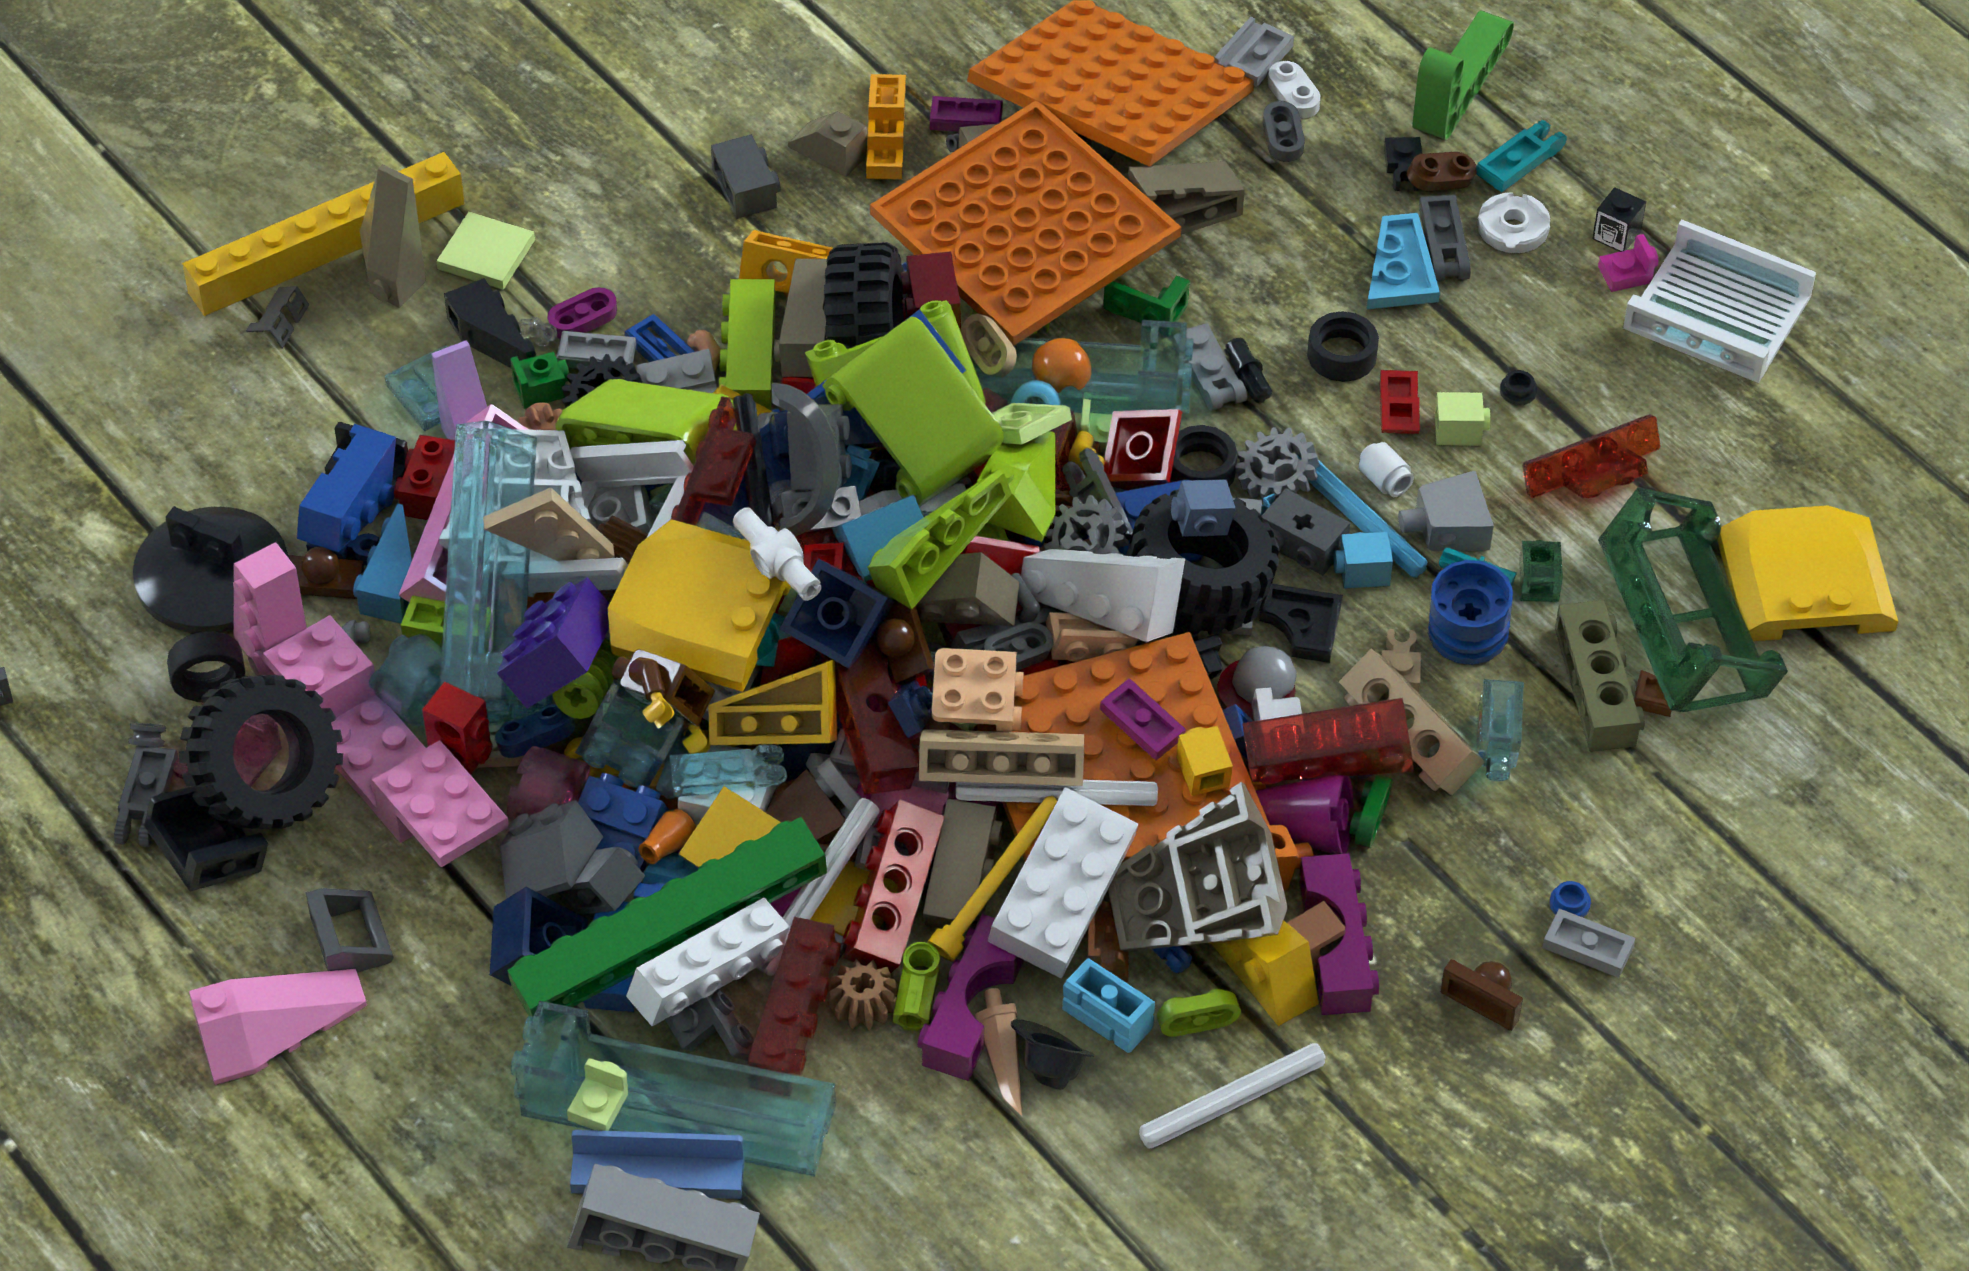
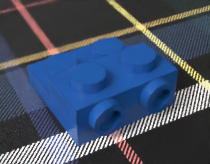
M602 773L599 779L589 776L578 803L603 836L595 850L612 847L626 849L636 858L638 862L637 867L644 873L648 862L641 857L639 845L646 840L663 813L669 811V808L663 801L659 800L661 794L653 789L638 785L636 792L622 787L624 784L622 779L608 773Z

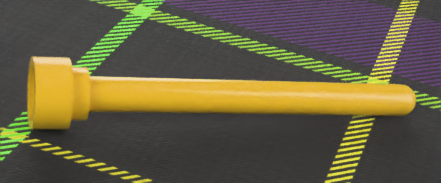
M1054 796L1044 798L950 926L945 924L942 929L937 928L927 941V943L937 948L941 957L954 962L963 950L962 943L965 940L963 934L1045 826L1058 801Z

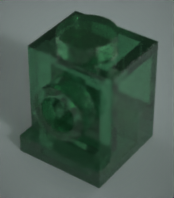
M1543 540L1522 541L1519 557L1520 601L1559 602L1563 580L1561 542Z

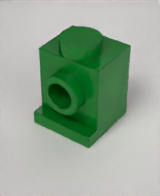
M554 352L520 361L518 356L510 358L513 384L524 409L535 403H549L565 398L562 386H565V382H568L567 375L570 373L565 359L558 361Z

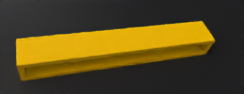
M445 152L398 171L413 179L418 223L465 204L461 173ZM374 182L182 263L188 294L202 314L206 316L361 249L360 229Z

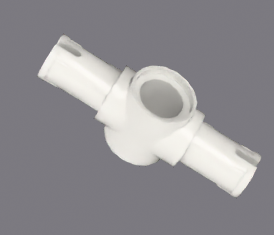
M749 507L737 512L733 518L734 527L750 542V554L760 573L768 577L769 580L776 576L779 580L786 581L804 601L811 600L817 596L821 590V582L804 565V554L795 536L786 528L778 532L775 528L768 527Z

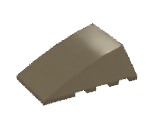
M1240 782L1229 790L1231 794L1218 803L1212 801L1199 810L1200 815L1186 825H1177L1166 833L1167 838L1154 847L1146 846L1120 865L1108 888L1120 950L1126 952L1278 935L1288 907L1273 839L1267 824L1244 783Z

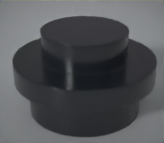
M1514 370L1509 372L1501 381L1500 394L1505 401L1511 404L1525 405L1535 399L1537 384L1530 373L1523 370Z

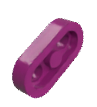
M597 287L553 306L548 312L550 333L556 338L561 339L562 331L587 333L610 322L617 314L615 294L609 289Z

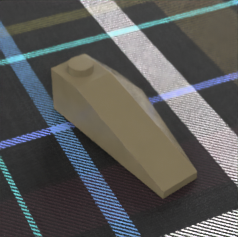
M382 164L376 174L361 225L360 237L370 293L378 300L386 301L400 308L425 283L426 276L413 179Z

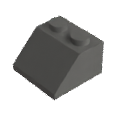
M576 800L562 805L552 804L542 812L530 816L522 814L509 824V832L500 844L506 899L524 887H528L543 896L572 888L603 838L602 834Z

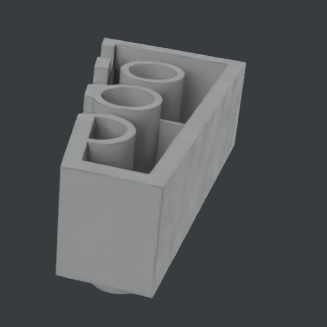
M594 1163L579 1203L567 1248L582 1250L584 1243L603 1246V1254L620 1256L622 1249L641 1252L645 1255L646 1261L662 1264V1262L677 1258L682 1259L684 1267L702 1271H743L750 1255L760 1213L749 1210L740 1203H725L709 1198L700 1191H685L666 1185L663 1181L656 1178H642L625 1173L616 1166H602Z

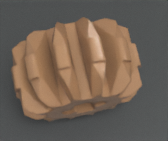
M855 959L853 968L840 965L838 976L831 977L829 981L828 1005L831 1010H835V1017L838 1022L849 1019V1025L852 1030L859 1023H864L870 1031L874 1020L885 1024L888 1019V1013L894 1012L898 986L895 979H891L888 967L877 969L874 959L867 966H861V963Z

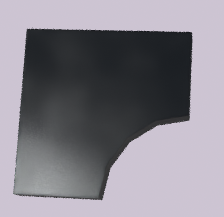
M1272 584L1266 604L1260 611L1259 621L1274 625L1285 634L1291 644V657L1330 663L1343 595Z

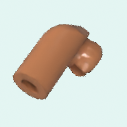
M697 330L695 333L690 334L687 345L690 347L694 346L693 350L695 352L709 349L716 373L720 363V347L710 332Z

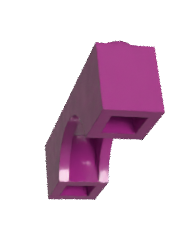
M1350 853L1301 857L1299 886L1304 912L1325 901L1345 926L1346 931L1345 935L1340 937L1341 942L1334 950L1318 958L1316 987L1321 1015L1371 1012L1373 995H1379V978L1377 970H1370L1369 961L1373 960V945L1371 936H1364L1363 927L1367 926V911L1365 903H1358L1357 893H1361L1359 869H1352Z
M982 914L976 929L969 928L963 943V951H965L961 960H954L948 975V983L950 984L946 993L940 991L937 995L933 1007V1015L935 1016L931 1025L924 1024L917 1043V1047L922 1049V1066L966 1081L970 1080L984 1049V1025L971 1014L968 1005L979 992L988 987L1000 984H1014L1024 962L1023 959L988 942L991 926L995 918Z

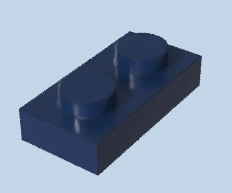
M916 678L903 684L888 702L907 738L922 731L932 718L933 697L926 686L920 687Z

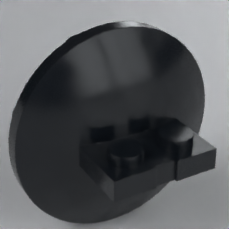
M174 506L165 516L166 521L148 535L136 554L133 565V580L137 596L142 606L151 616L171 628L188 632L191 635L199 632L216 631L220 633L233 630L234 563L275 542L288 557L285 542L280 533L268 521L242 509L204 507L185 511Z

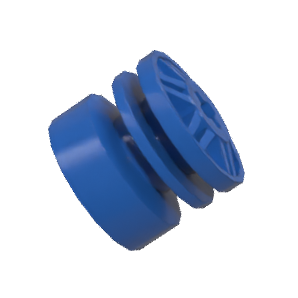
M1475 560L1452 563L1438 573L1432 583L1428 636L1432 646L1444 658L1459 664L1475 665L1490 661L1502 652L1509 638L1513 589L1508 577L1497 567Z

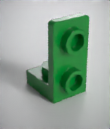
M1176 275L1168 288H1162L1158 298L1112 281L1104 286L1103 307L1116 315L1129 318L1149 328L1169 334L1188 306L1190 280Z

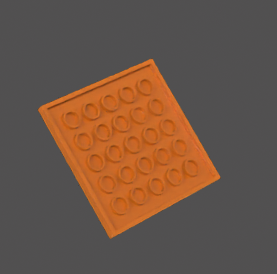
M1091 0L1071 1L970 68L967 82L1023 108L1036 100L1042 103L1072 131L1149 167L1253 92L1255 87L1254 80L1244 76L1245 73L1242 69L1233 66L1224 67L1214 62L1213 56L1192 50L1184 46L1179 40L1168 39L1157 34L1148 26L1135 24L1125 19L1120 13L1109 12L1100 8Z
M1036 100L870 204V215L914 255L951 251L959 297L978 314L992 318L1013 346L1181 237V226L1042 103Z
M1190 632L1023 676V695L1014 696V706L1022 707L1021 731L1012 732L1084 734L1083 780L1147 781L1157 783L1158 801L1154 806L1100 804L1139 824L1134 840L1122 863L1146 846L1154 847L1167 838L1166 833L1177 825L1184 826L1200 815L1199 810L1212 801L1218 803L1230 795L1229 790L1240 782L1245 784L1265 823L1269 825ZM1130 678L1186 729V732L1196 727L1209 728L1218 726L1233 765L1230 787L1191 796L1176 757L1178 743L1156 761L1100 710V701ZM977 724L974 730L996 731V725ZM1002 802L1015 837L1041 803ZM1041 831L1022 855L1024 862H1026Z

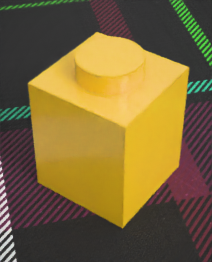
M1218 726L1209 728L1196 727L1179 735L1176 757L1191 796L1230 787L1233 765Z

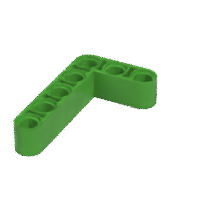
M1480 10L1451 54L1432 47L1426 50L1418 70L1412 122L1413 129L1444 140L1451 136L1509 44L1514 29L1513 21Z

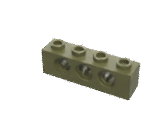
M1605 600L1560 604L1558 606L1555 632L1589 751L1636 747L1639 730H1644L1645 726L1644 713L1641 706L1636 707L1635 683L1632 675L1627 676L1625 671L1626 652L1623 645L1617 644V622L1614 614L1609 615Z

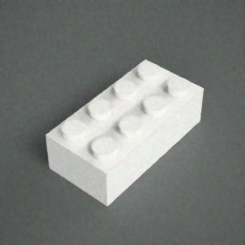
M1065 787L991 926L988 942L1062 979L1134 840L1139 824Z

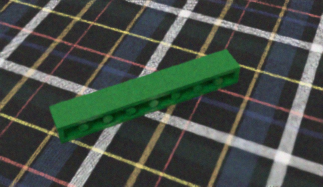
M802 817L791 822H781L765 836L755 841L747 840L735 848L734 852L719 860L711 859L706 861L696 872L682 879L675 878L668 881L662 886L661 890L646 898L638 897L633 899L623 910L609 917L602 916L595 919L583 931L573 936L567 935L557 939L550 948L539 954L522 957L512 968L507 970L512 989L536 1027L633 976L637 967L756 901L765 898L771 903L827 874L825 853Z

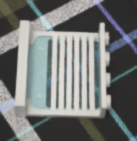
M1681 219L1678 224L1675 245L1641 297L1633 294L1629 300L1623 329L1759 383L1810 300L1816 272Z

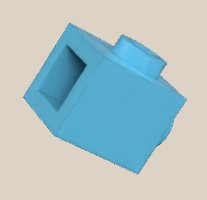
M1388 532L1342 534L1340 550H1334L1333 560L1335 573L1342 574L1344 589L1390 586L1393 560Z

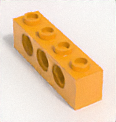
M753 230L743 243L739 279H775V291L784 292V295L788 297L795 259H827L830 250L833 248ZM774 261L784 264L787 273L779 272L774 266Z

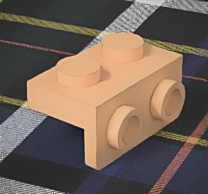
M1049 612L1046 620V627L1052 633L1054 642L1051 649L1053 660L1078 662L1135 647L1138 641L1137 638L1070 613Z

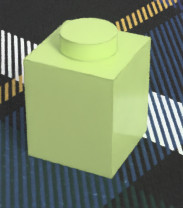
M1437 392L1434 412L1436 445L1481 446L1483 430H1490V408H1483L1482 393Z

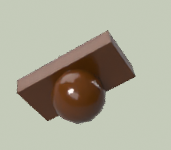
M320 546L310 549L304 556L288 555L290 561L296 567L301 595L357 599L353 595V587L357 576L364 573L363 561L338 559L332 550Z
M896 600L884 622L878 626L875 633V642L878 649L888 658L895 684L903 685L934 671V664L916 606L911 610Z
M1453 959L1448 962L1443 971L1440 991L1442 994L1512 1031L1519 1022L1523 997L1510 991L1512 978L1509 969L1495 961L1483 962L1474 971Z

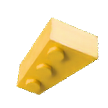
M835 660L709 704V745L806 744L836 741Z
M1284 920L1278 935L1209 942L1278 1026L1319 1004L1309 941Z

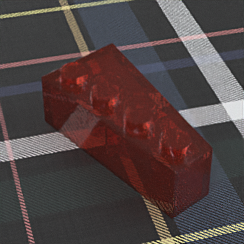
M1403 698L1242 723L1252 782L1275 784L1282 780L1321 778L1336 774L1356 776L1414 772Z

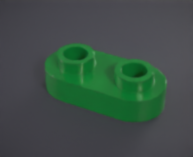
M1376 774L1373 781L1366 780L1360 801L1365 805L1362 812L1355 811L1349 834L1355 835V844L1372 848L1389 801L1393 783L1392 778Z

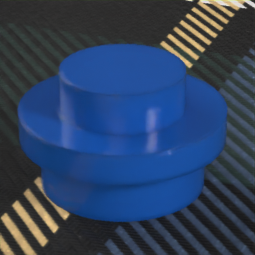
M1566 881L1552 891L1549 904L1555 915L1558 909H1562L1584 917L1590 910L1591 898L1583 885L1574 881Z

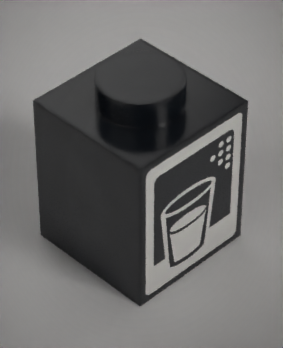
M1614 187L1597 209L1592 239L1619 252L1626 251L1634 242L1636 235L1641 233L1646 201Z

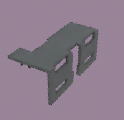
M298 286L279 287L266 307L259 322L250 323L246 332L263 333L264 331H270L279 346L283 348L293 333L294 327L281 312L282 308L286 305L295 323H299L309 306ZM295 291L296 295L290 303L289 299ZM301 304H303V307H302V309L300 310V312H299V314H298L297 311H298L299 307L301 306ZM279 317L280 321L277 324L276 328H274L273 325ZM285 330H287V333L282 340L281 337Z

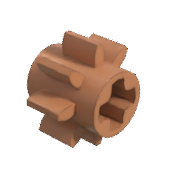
M535 403L526 409L525 417H519V422L529 430H556L555 424L562 413V409L559 408L553 411L549 403Z

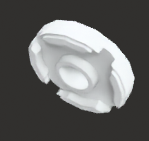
M1502 193L1492 196L1482 204L1477 221L1478 232L1487 244L1497 250L1508 253H1525L1538 248L1545 242L1550 230V215L1543 203L1532 196L1523 194L1522 197L1513 196V193ZM1515 219L1522 222V224L1512 225L1507 223L1506 220Z

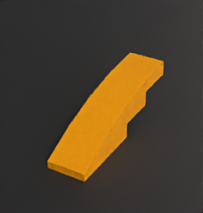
M871 74L866 179H902L906 75Z

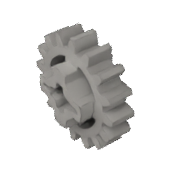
M1273 427L1269 436H1265L1259 431L1257 432V442L1245 441L1247 452L1238 451L1239 463L1235 465L1242 490L1248 489L1251 499L1261 494L1263 501L1264 497L1273 493L1277 499L1286 488L1296 494V491L1299 489L1308 492L1310 490L1308 480L1313 481L1318 478L1316 468L1319 467V461L1314 444L1306 442L1305 434L1302 432L1293 437L1291 428H1287L1283 434H1278L1276 427Z
M1089 495L1086 503L1083 504L1078 497H1074L1073 507L1068 509L1063 504L1059 506L1062 515L1054 517L1052 523L1055 526L1053 529H1049L1045 535L1051 542L1044 545L1045 550L1093 552V554H1121L1118 551L1119 547L1129 545V541L1121 534L1129 529L1125 522L1121 520L1123 515L1116 507L1112 508V505L1103 498L1098 504L1094 496ZM1081 530L1090 536L1091 546L1083 540L1084 536L1081 534Z

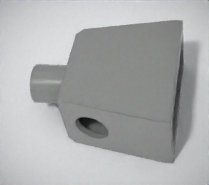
M1476 471L1422 485L1418 489L1416 508L1401 510L1398 513L1401 532L1422 531L1427 548L1431 551H1443L1445 548H1451L1456 551H1488L1491 548L1494 525Z

